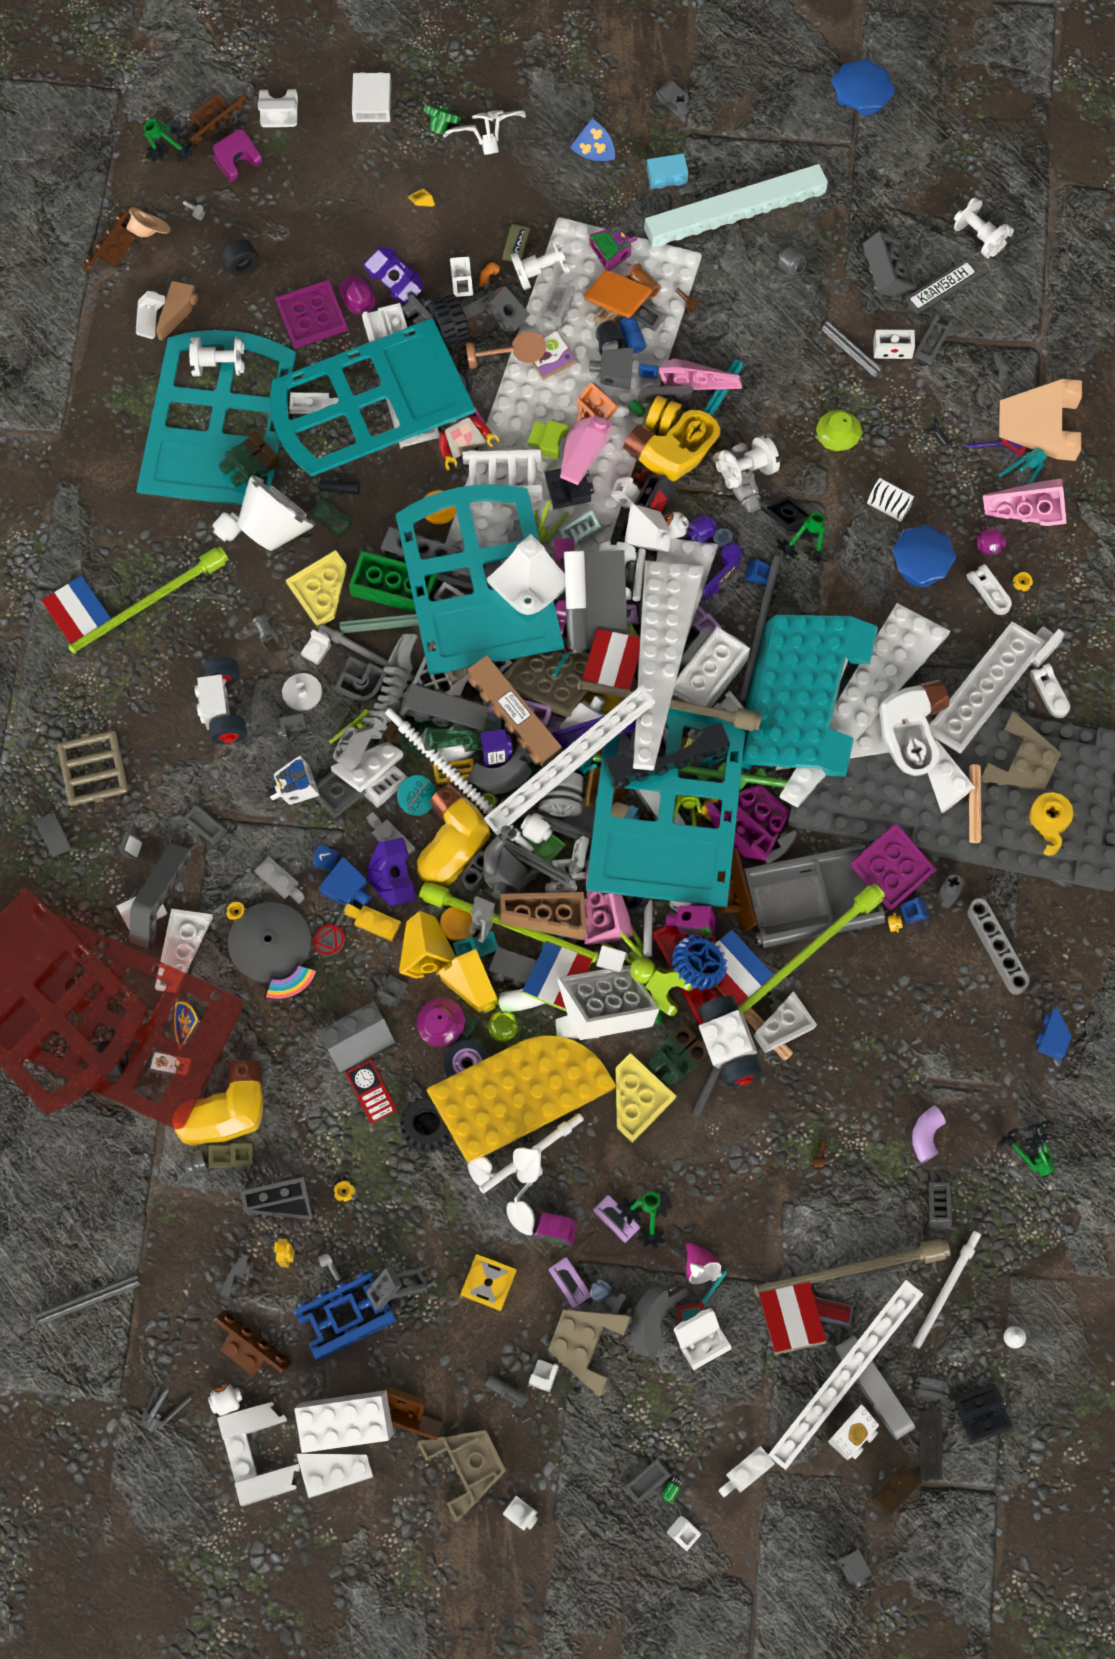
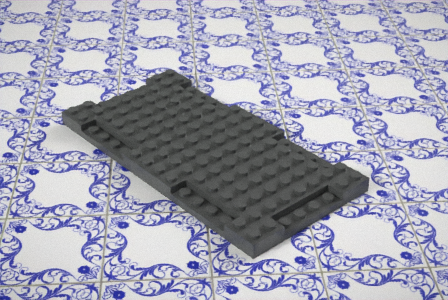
M842 676L836 702L851 678ZM997 707L961 753L938 739L937 741L968 779L969 767L972 764L980 765L981 777L988 763L1008 772L1022 744L1023 738L1004 729L1012 712L1018 715V711ZM939 712L932 715V720L935 719ZM1018 715L1062 754L1044 791L1019 788L1015 785L1006 784L1004 786L993 782H981L980 843H971L969 841V793L942 813L928 772L921 776H912L904 773L896 765L890 753L850 758L846 777L826 775L798 808L794 805L791 806L788 826L873 843L894 823H897L923 854L1113 892L1115 889V731L1104 728L1093 730ZM1054 792L1063 795L1069 800L1073 808V818L1068 828L1060 833L1062 838L1060 849L1056 854L1048 856L1043 851L1047 845L1054 846V844L1046 841L1044 836L1039 833L1040 831L1034 825H1031L1029 814L1033 803L1039 796L1044 793ZM1047 812L1051 815L1052 818L1055 816L1053 812Z

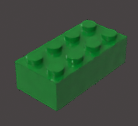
M361 551L349 584L351 596L416 613L406 563ZM437 573L426 575L424 578L430 601H432L438 584ZM416 587L418 597L425 595L423 587Z

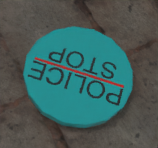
M413 775L401 782L397 791L399 806L404 812L420 816L432 808L429 803L436 792L434 785L429 779L424 776Z

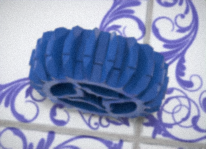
M691 935L682 939L675 947L672 954L674 960L671 965L676 967L674 972L680 974L678 979L683 978L685 985L690 983L692 989L698 987L701 991L704 988L707 990L720 983L727 971L725 965L728 960L723 958L725 953L719 951L720 946L716 947L714 940L708 941L707 936L701 938L700 935L695 937Z

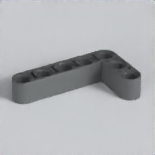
M170 842L132 903L130 909V943L147 949H151L156 938L157 912L187 865L191 856V848Z

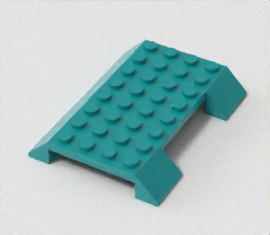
M775 615L765 623L745 709L762 714L759 731L743 730L745 731L741 771H751L752 765L822 769L827 776L846 777L854 738L832 730L830 726L845 658L851 664H870L878 630L877 626L852 616ZM735 752L733 762L737 763L738 752Z

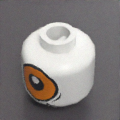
M673 512L663 516L672 532L671 539L683 537L687 533L689 523L683 514Z
M230 1383L213 1389L210 1394L211 1396L208 1397L213 1413H218L219 1416H225L237 1411L240 1407L239 1401L243 1400L239 1388L234 1389Z

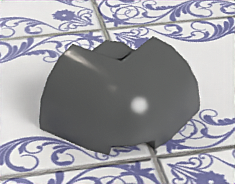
M349 656L336 682L334 691L354 700H368L377 693L387 673L371 663L367 665Z

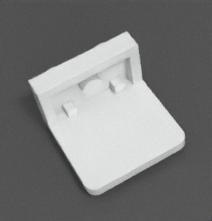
M712 1308L700 1311L693 1318L679 1323L674 1328L681 1351L693 1370L732 1349L719 1327Z

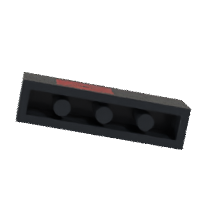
M650 474L634 504L660 511L664 515L676 488L665 475ZM629 515L616 537L618 542L625 543ZM633 546V547L636 549V550H635V553H636V552L638 553V550H639V549H644V548H640V547Z

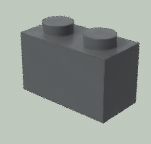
M498 947L490 965L489 974L496 981L504 982L505 980L512 983L513 987L523 989L537 961Z

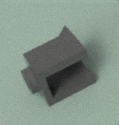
M859 1549L835 1561L843 1565L841 1569L848 1582L856 1584L857 1587L869 1582L867 1577L872 1575Z

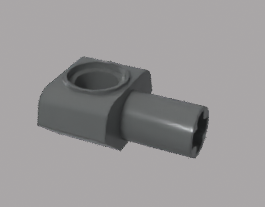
M950 875L943 883L938 893L940 907L950 908L957 900L964 885V880L959 875Z

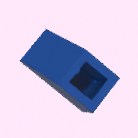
M1054 1008L1044 1018L1043 1025L1046 1027L1044 1033L1040 1032L1036 1044H1039L1037 1051L1062 1060L1072 1036L1059 1010Z

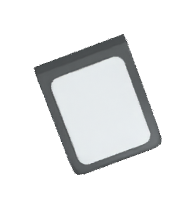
M126 831L119 847L122 856L137 860L143 841Z

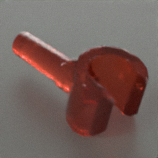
M644 468L642 472L636 470L633 481L643 484L648 468Z

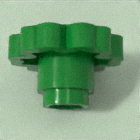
M425 104L423 110L431 115L429 130L442 135L444 131H447L449 122L459 124L461 116L450 112V108L442 105L437 107Z

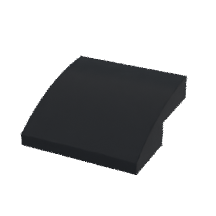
M995 1383L954 1398L956 1408L971 1444L1013 1429Z

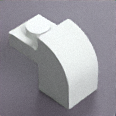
M469 257L450 258L453 294L456 297L473 295Z

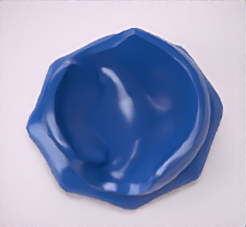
M868 59L843 64L831 80L836 91V101L838 104L854 108L863 117L872 115L882 109L895 92L888 71Z
M930 525L903 530L893 547V554L899 572L902 573L903 578L910 585L915 587H928L937 580L943 579L956 559L950 537Z

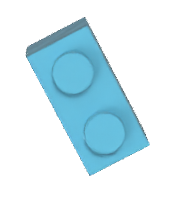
M684 154L647 159V174L651 189H661L672 185L680 186L688 182V169Z

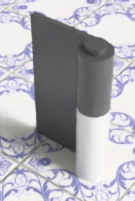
M624 550L564 552L568 649H572V653H584V649L592 648L597 629L627 635Z

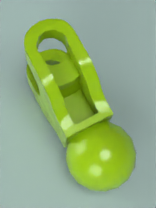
M636 959L630 966V974L633 980L640 984H646L645 988L651 992L652 998L659 1009L670 1016H675L678 1012V1005L669 997L668 991L676 986L689 991L692 990L691 984L685 985L683 978L678 979L680 974L674 972L675 968L664 970L658 966L656 969L655 964L650 959Z

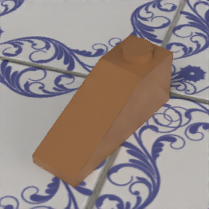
M171 282L156 328L159 340L163 341L192 311L193 305L197 304L198 294L195 292L194 285Z

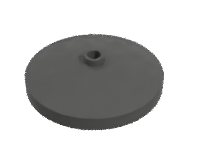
M277 902L259 903L246 909L244 914L235 920L228 936L229 955L237 970L246 978L263 984H268L270 977L279 978L288 975L294 970L297 963L305 965L311 952V933L305 919L292 907ZM266 939H272L270 942H266Z

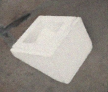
M682 1516L667 1531V1534L686 1551L690 1549L701 1535Z

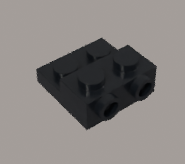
M561 468L544 472L553 510L591 502V494H594L592 482L588 483L587 477L590 476L589 470L578 485L560 478Z

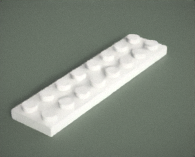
M1011 622L951 697L949 707L940 711L929 725L931 735L961 753L1033 662L1034 657L1043 648L1046 641L1016 623Z

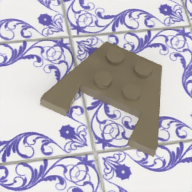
M1012 712L1004 730L1023 738L1022 744L1008 772L988 763L981 777V782H993L1004 786L1008 784L1018 786L1019 788L1044 791L1062 753L1021 717Z
M565 1308L561 1314L548 1351L598 1396H602L609 1376L589 1368L603 1327L625 1335L632 1315Z
M486 1430L417 1442L426 1461L448 1451L467 1490V1493L447 1503L455 1522H458L506 1472Z

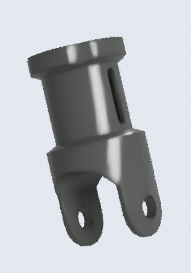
M263 614L254 618L252 625L257 628L260 634L259 639L264 648L270 652L267 645L270 639L274 637L279 645H281L275 629L271 627L268 621V615Z

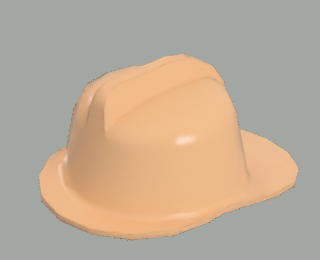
M134 207L129 209L131 217L127 224V230L135 235L149 237L155 232L164 234L170 232L169 225L162 219Z

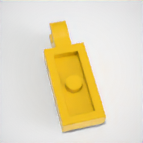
M347 904L344 909L345 915L356 919L355 926L392 942L401 925V921L364 905L361 910L350 904Z
M278 1238V1243H274L273 1251L276 1253V1262L280 1267L289 1268L290 1262L294 1261L295 1249H292L287 1239Z

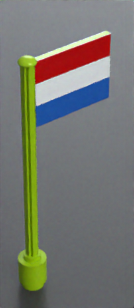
M221 547L211 549L199 557L200 562H198V565L112 619L82 576L44 598L41 602L68 640L69 650L76 654V651L200 573L207 571L211 574L225 565V562L229 559Z
M425 882L421 888L419 897L424 902L443 908L444 905H450L468 913H471L473 904L453 897L452 894H449L450 889L438 884ZM494 913L493 923L545 943L522 990V994L566 1011L557 981L558 977L587 973L591 964L598 960L599 953L544 932L500 924L499 915Z
M876 884L868 885L854 898V906L775 975L731 930L715 944L716 947L720 946L719 951L724 952L723 958L728 960L725 965L727 971L724 978L716 986L717 989L724 996H734L739 1011L744 1014L854 917L863 912L868 914L883 901L882 898L885 897L884 892Z

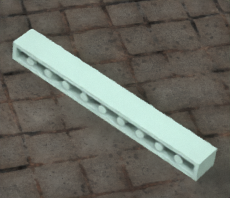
M817 164L645 218L644 230L652 247L663 246L674 240H682L693 234L698 235L709 229H716L725 224H733L738 220L748 219L760 213H768L772 209L783 208L795 202H802L807 198L821 196L826 192L828 181L820 165Z

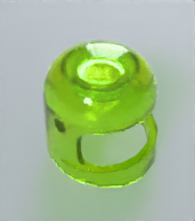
M499 1011L490 1018L488 1031L496 1042L509 1043L518 1035V1020L511 1012Z

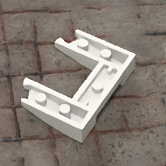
M273 1402L217 1418L241 1506H246L297 1488V1486L292 1485L294 1471L300 1472L299 1464L263 1475H257L247 1434L287 1421L284 1415L279 1417L271 1409L274 1406Z

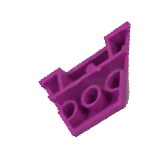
M762 785L739 792L733 847L737 848L744 857L766 860L790 811ZM721 800L706 804L714 829L720 827ZM724 811V821L731 822L732 811Z

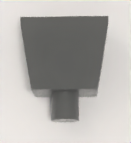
M633 348L603 350L601 361L590 360L589 372L600 373L601 384L630 390Z

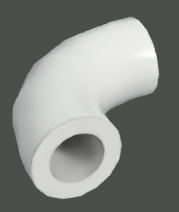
M523 989L505 991L499 996V1006L504 1012L525 1010L542 1005L544 1002L522 994Z

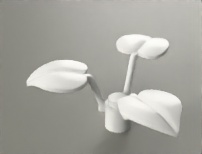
M502 110L479 113L473 115L472 119H485L487 135H482L483 139L477 131L476 125H462L451 128L444 133L443 137L445 138L450 133L456 131H473L479 140V144L483 146L484 155L499 152L497 141H499V122L513 115L525 118L526 114L522 110L505 113ZM496 119L495 136L493 133H490L488 120Z
M522 1147L516 1149L513 1153V1163L517 1168L513 1173L517 1172L518 1180L526 1183V1185L515 1197V1202L510 1201L507 1204V1215L511 1224L518 1231L526 1235H533L535 1223L533 1211L526 1202L520 1201V1198L528 1187L533 1185V1182L542 1175L541 1149ZM484 1156L470 1164L467 1163L472 1179L479 1186L497 1174L491 1172L492 1164Z

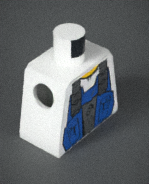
M301 756L275 772L274 778L277 785L268 789L272 800L282 797L288 804L298 803L319 796L309 764Z

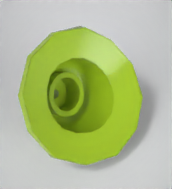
M843 410L829 411L820 418L816 427L818 441L826 449L833 451L849 450L858 443L862 435L860 422L853 414Z

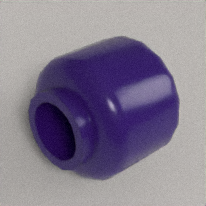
M700 514L688 522L687 535L691 541L695 540L703 543L715 535V528L717 526L710 515Z

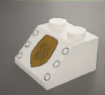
M860 1405L831 1437L828 1443L847 1461L851 1457L856 1459L864 1450L861 1447L866 1440L870 1443L878 1434L876 1428L879 1425L866 1408Z

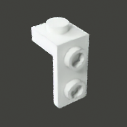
M147 291L138 300L137 335L150 339L155 337L157 310L165 303V296L159 295L154 291Z

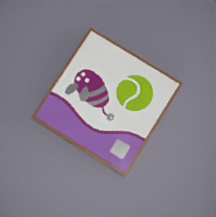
M557 330L543 337L546 342V352L540 360L532 363L543 380L576 363L575 356Z

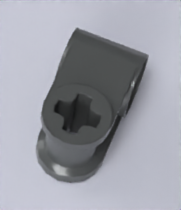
M670 80L656 91L657 99L676 116L687 115L689 112V105L687 104L689 97L675 82Z

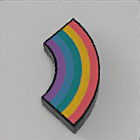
M297 963L294 970L288 975L279 978L270 977L264 998L280 1000L301 993L313 981L318 970Z

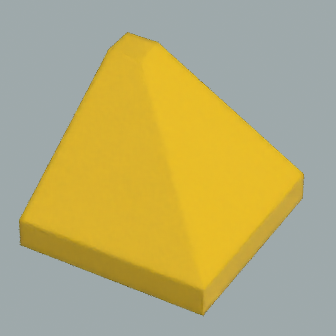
M424 188L408 196L409 200L417 206L432 207L435 205L432 195Z

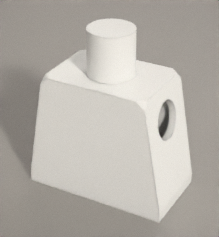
M595 696L591 704L586 701L580 702L573 710L571 717H567L560 728L565 729L605 716L606 714L601 709L606 701L599 696Z

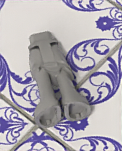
M745 443L734 446L730 452L738 460L744 458V454L748 452V447ZM721 451L717 452L712 458L715 464L719 461ZM749 469L741 471V485L731 489L736 498L742 502V506H745L748 513L760 509L762 504L754 474Z

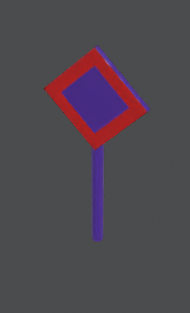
M1004 438L999 442L966 445V448L1003 445L1020 457L1028 447Z

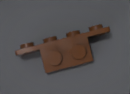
M218 93L190 114L189 118L200 131L193 135L188 142L198 144L205 138L203 134L207 131L212 133L218 128L217 123L221 120L225 122L232 116V111L235 109L237 111L241 110L246 105L245 100L248 97L246 95L242 96L229 107Z
M128 209L116 215L114 218L116 223L113 227L109 226L104 232L105 239L97 242L93 248L95 253L93 256L89 254L83 264L86 266L82 271L86 273L98 257L113 268L120 261L136 238L121 226L130 213Z
M733 848L727 907L719 906L721 913H737L741 930L748 931L757 925L739 852L737 848ZM718 871L717 882L724 883L725 872Z
M223 1311L214 1318L217 1324L230 1333L220 1351L253 1377L258 1374L265 1361L280 1373L291 1366L292 1362L287 1359L285 1354L271 1347L268 1341L261 1339L253 1333L250 1327L240 1323L233 1314Z
M385 1385L384 1390L387 1391L392 1425L437 1440L444 1423L423 1415L427 1399Z

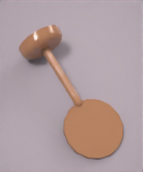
M526 331L519 334L514 339L512 347L476 352L474 343L466 342L470 369L477 367V357L506 352H513L517 360L523 363H534L544 356L546 342L539 333L534 331Z

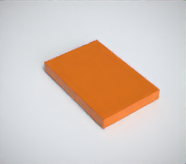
M605 270L583 297L585 301L630 319L652 291L648 286Z

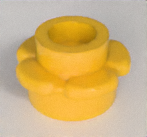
M1021 572L1013 578L1014 587L1017 590L1027 591L1033 584L1031 576L1026 572Z
M233 902L227 907V917L235 921L244 914L246 908H244V904L241 902Z
M896 913L888 916L890 931H897L898 933L899 928H903L901 916H896Z
M341 1181L334 1186V1196L338 1201L343 1200L347 1202L352 1199V1195L355 1193L354 1186L350 1185L349 1181Z

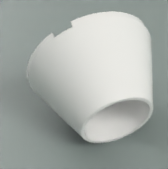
M252 475L248 481L237 523L244 533L264 548L273 551L314 527V521L312 519L309 521L305 518L307 514L293 501L273 486L269 487L263 484L264 480Z

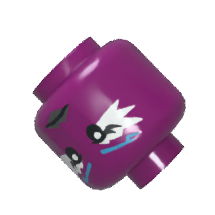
M1000 529L982 530L980 535H977L978 551H981L983 555L1000 554L1002 547H1006V536L1001 535Z

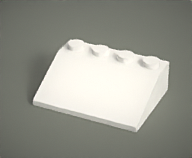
M631 965L623 966L621 972L604 969L558 977L557 981L570 1024L580 1040L653 1026L659 1007L645 986L633 980L630 974Z

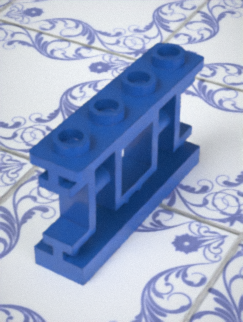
M365 1271L356 1276L357 1280L351 1283L345 1281L336 1286L337 1290L331 1293L325 1291L317 1295V1300L310 1303L305 1301L297 1305L298 1309L294 1313L299 1324L302 1325L311 1321L318 1336V1339L309 1343L317 1361L397 1322L388 1304L383 1309L375 1310L366 1292L376 1280L373 1272L368 1273V1271ZM371 1282L363 1287L368 1298L356 1303L351 1293L343 1297V1295ZM350 1301L358 1319L338 1328L330 1310ZM331 1302L324 1306L328 1318L317 1323L312 1313L303 1316ZM372 1306L377 1316L385 1312L384 1315L357 1327L365 1322L360 1311ZM333 1326L337 1336L346 1333L318 1347L325 1343L321 1333L322 1330Z

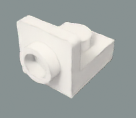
M312 630L311 638L302 650L301 655L319 665L331 647L329 636L322 631Z
M517 1496L503 1513L505 1517L523 1531L526 1528L531 1530L538 1520L536 1517L538 1512Z

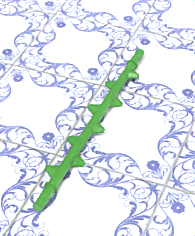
M595 753L593 761L602 762V754ZM722 763L718 770L692 767L691 764H688L687 767L678 769V773L697 775L700 781H707L710 777L725 779L726 763ZM760 768L755 775L741 773L739 789H742L747 782L770 785L772 787H785L789 780L767 777L764 769Z

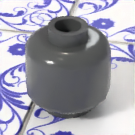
M789 247L780 252L778 266L787 274L794 276L804 271L806 257L797 249Z

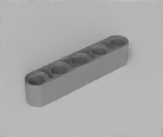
M975 899L968 909V917L1007 989L1012 994H1021L1029 984V977L989 904L984 899ZM979 907L983 913L977 914L973 908ZM989 925L992 927L993 931L987 932L985 931L983 926ZM993 943L1001 944L1003 949H995ZM1003 962H1011L1013 968H1006ZM1019 979L1023 986H1016L1013 980Z
M854 1335L835 1347L842 1360L858 1341ZM871 1361L856 1382L895 1440H898L913 1430L915 1426L873 1361Z

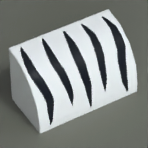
M879 478L867 504L902 522L911 508L914 496Z

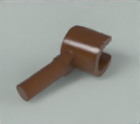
M677 288L675 291L686 302L685 310L688 312H692L693 309L696 310L698 305L697 299L686 296Z
M821 1140L819 1157H813L812 1159L814 1170L825 1167L824 1152L826 1140Z

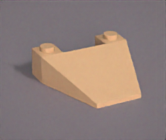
M1061 379L1000 400L999 437L1032 450L1040 448L1047 456L1055 459L1076 461L1081 451V433L1062 431V408H1077L1082 398V381Z

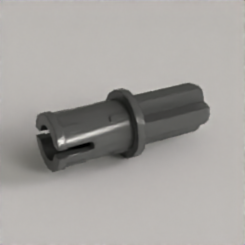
M493 1374L490 1375L485 1384V1387L501 1395L502 1399L506 1398L519 1407H523L528 1399L527 1395L512 1387L511 1383L507 1384Z

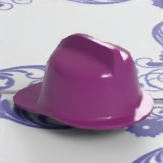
M358 276L348 277L342 281L339 291L349 311L356 315H363V312L366 311L367 313L371 312L375 307L376 300L367 281Z

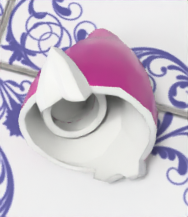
M694 1243L686 1244V1275L690 1283L702 1284L709 1280L713 1282L722 1276L721 1265L710 1251Z

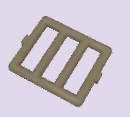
M111 730L94 735L89 733L82 734L81 738L58 743L57 749L69 805L74 806L91 801L99 803L103 802L104 798L128 792L116 731ZM110 739L112 750L68 760L66 749ZM109 758L114 759L115 768L75 778L71 777V767ZM114 776L118 778L119 787L75 797L73 786Z

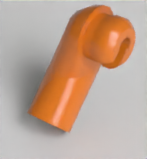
M491 262L480 272L479 287L483 288L485 284L489 286V276L499 273V265Z

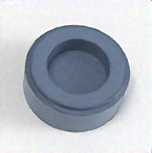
M720 528L715 531L713 543L718 544V548L723 549L726 544L732 543L733 535L730 530Z

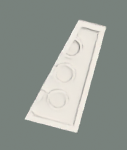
M171 909L155 985L156 990L177 993L213 918L212 914Z

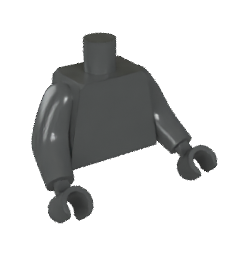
M508 825L501 828L502 835L497 836L489 844L484 854V880L494 889L493 896L497 899L500 898V894L519 893L538 878L541 872L534 867L527 870L521 862L503 847L506 843V838L511 840L517 835V831L511 829Z

